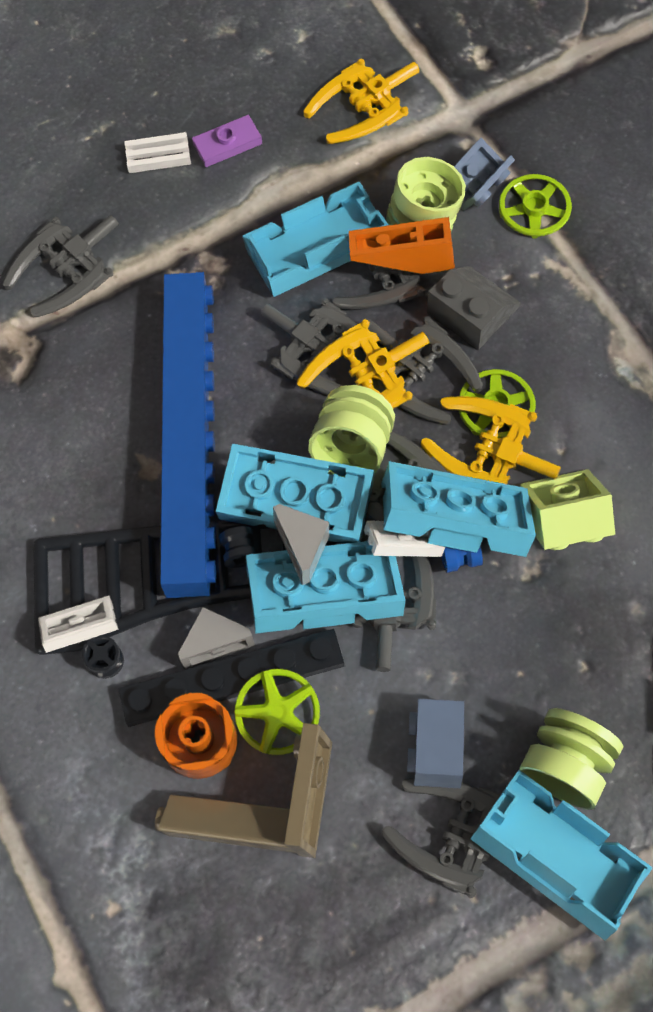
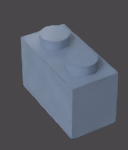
M418 699L417 712L409 713V735H416L415 749L408 748L407 772H414V786L461 788L464 752V701Z

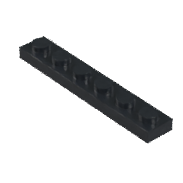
M333 628L118 688L126 724L128 727L157 720L171 701L184 694L203 693L218 702L238 697L242 687L248 680L266 670L285 669L306 678L345 666ZM272 676L276 686L295 681L286 676ZM262 679L256 682L246 694L263 690Z

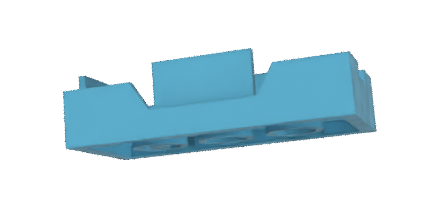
M356 182L331 194L326 205L324 204L323 197L320 196L281 214L282 227L270 222L242 236L248 255L271 294L275 297L350 262L349 231L387 226L388 223L380 211L375 209L361 183Z
M232 444L216 513L220 520L251 526L264 524L268 528L277 529L274 524L273 506L281 504L330 522L329 526L333 527V530H329L328 541L344 544L361 542L368 503L374 483V470ZM329 470H331L332 472H334V473H336V474L330 475V474H328V473H329ZM246 510L262 513L261 517L246 514Z
M389 461L381 483L382 488H386L383 495L384 531L420 537L432 529L427 540L428 544L476 553L483 538H487L491 551L523 557L527 556L536 536L527 488Z
M368 541L325 546L310 583L302 585L287 550L246 555L255 634L290 630L295 628L302 620L303 629L355 623V614L361 615L366 620L403 616L405 596L396 556H373L371 551L373 545H369Z
M521 770L516 772L470 838L603 940H606L618 930L622 915L638 887L653 868L619 842H604L610 836V833L566 801L562 800L556 807L552 793Z

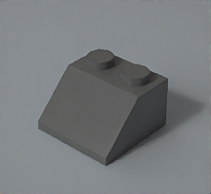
M465 266L450 269L428 291L427 313L479 350L520 307L521 302L472 267Z

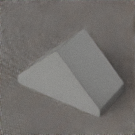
M281 504L273 506L274 524L302 585L310 583L329 538L330 522Z
M203 607L178 655L186 670L255 646L249 628Z

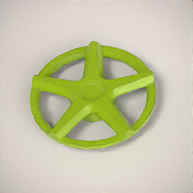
M540 174L524 175L512 180L503 189L499 199L500 217L514 231L531 236L533 239L552 234L561 229L569 220L572 209L571 198L565 187L557 180ZM538 179L549 183L541 191H529L521 181ZM514 187L521 197L522 203L505 208L506 195ZM557 188L565 197V210L549 204V198ZM528 215L530 229L518 225L509 216ZM543 215L561 218L553 226L540 229Z
M492 369L478 373L480 378L491 375L490 390L485 395L467 391L470 387L467 382L463 385L459 396L490 399L509 406L510 404L518 405L529 400V411L535 412L536 408L535 396L527 382L518 375L506 370ZM501 375L516 380L523 386L525 391L509 395L507 391L502 389ZM459 410L463 422L474 435L480 436L481 432L487 433V430L484 429L492 422V418L480 415L474 424L466 411ZM509 431L497 432L499 434L497 438L506 437Z
M270 669L253 676L242 687L236 700L235 720L240 734L249 745L262 753L283 755L293 752L294 744L282 748H272V745L281 727H286L296 734H302L303 722L294 715L293 711L308 696H310L313 705L311 724L318 725L320 705L314 689L302 676L285 669ZM278 675L292 678L303 687L286 697H282L272 676ZM262 679L265 702L263 704L242 706L248 690ZM242 717L265 721L261 744L249 735L243 724Z

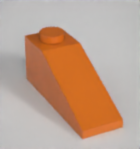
M449 217L349 231L351 261L419 274L448 271L455 268Z

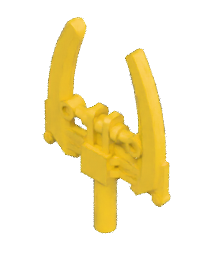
M359 59L356 63L342 70L341 74L329 81L312 97L303 110L304 117L311 118L324 103L343 90L345 93H350L349 102L355 105V109L358 112H367L369 118L346 129L327 134V144L360 138L385 125L389 126L408 115V108L400 106V98L397 96L393 98L391 96V89L418 74L419 67L413 61L384 79L381 74L374 77L375 72L373 69L365 66L364 59ZM359 81L363 88L360 90L355 89L353 83ZM372 105H380L383 109L379 111L377 108H372Z
M364 319L361 323L343 332V336L319 352L306 366L297 380V385L299 388H306L326 367L344 356L351 363L350 376L357 377L355 384L370 388L383 395L394 409L413 398V394L410 391L406 392L404 389L405 381L400 375L397 378L394 373L396 369L395 363L429 344V340L422 331L387 351L385 347L380 348L376 342L380 341L376 333L369 331V321ZM359 347L366 354L365 362L363 363L355 357L354 350ZM372 379L381 380L386 389L381 393L374 389Z
M455 396L444 397L440 401L444 409L467 411L492 418L493 425L487 433L481 432L480 439L483 442L482 444L476 443L475 450L478 451V457L470 466L445 452L431 439L424 438L421 440L423 450L430 457L433 456L452 474L507 484L510 476H506L507 472L511 468L515 469L517 464L555 480L561 470V467L523 452L521 442L524 436L528 439L531 433L530 422L537 420V414L513 404L509 406L490 399ZM504 424L511 427L506 437L497 438L499 435L497 432ZM488 456H491L494 460L490 472L483 471L482 466L484 460L488 459Z

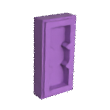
M248 114L192 138V141L205 167H208L261 145L262 137Z

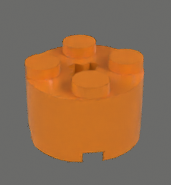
M188 693L175 698L169 703V706L162 715L160 714L155 726V740L160 753L176 773L188 778L203 779L218 774L231 764L237 747V732L229 712L220 702L203 693ZM201 730L203 736L200 737L198 742L193 743L191 738L195 737V731Z

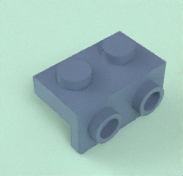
M482 138L476 141L454 165L455 169L462 175L466 185L465 197L460 208L465 211L473 204L477 208L482 205L492 194L488 189L493 183L498 186L510 175L511 172L507 168L515 159L510 155L505 160H502Z

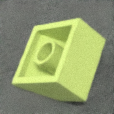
M589 469L559 475L556 480L549 477L520 484L521 487L528 489L536 533L535 537L545 550H561L568 547L569 544L583 541L597 542L606 536L615 535L612 495Z

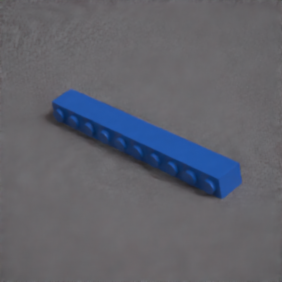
M204 272L164 274L161 587L166 598L210 596V583H216L215 561H210V549L216 548L215 528L209 527V516H215L216 514L214 494L209 495V484H215L214 462L209 463V452H215L214 431H209V422L215 421L214 402L209 401V392L214 391L215 385L213 371H208V362H214L213 342H208V334L214 333L213 314L208 313V305H214L212 285H206Z

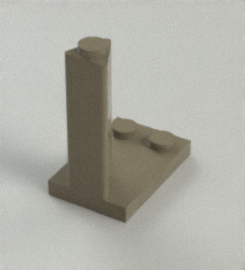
M303 723L302 734H297L294 741L293 754L294 758L298 759L290 809L171 794L166 807H159L157 810L155 829L171 837L293 852L302 857L316 858L332 741L319 725Z

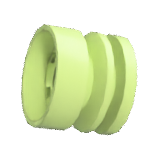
M432 157L414 158L405 163L398 172L394 193L391 196L387 209L386 220L388 225L449 217L450 229L452 231L457 213L465 197L466 185L462 175L454 166L441 159Z
M345 385L332 390L323 403V408L319 413V420L315 424L309 439L308 451L311 458L372 469L375 474L381 466L386 451V444L389 442L390 433L394 427L395 413L391 404L378 392L359 385ZM329 470V473H328V474L334 475V474H336V473H334V472H332L331 470Z
M549 709L544 718L545 726H540L537 733L538 738L546 746L540 744L531 745L520 766V770L551 792L552 796L560 801L564 800L570 805L586 810L594 809L606 785L603 777L597 772L611 773L615 766L613 759H618L624 746L609 730L582 715L564 709Z

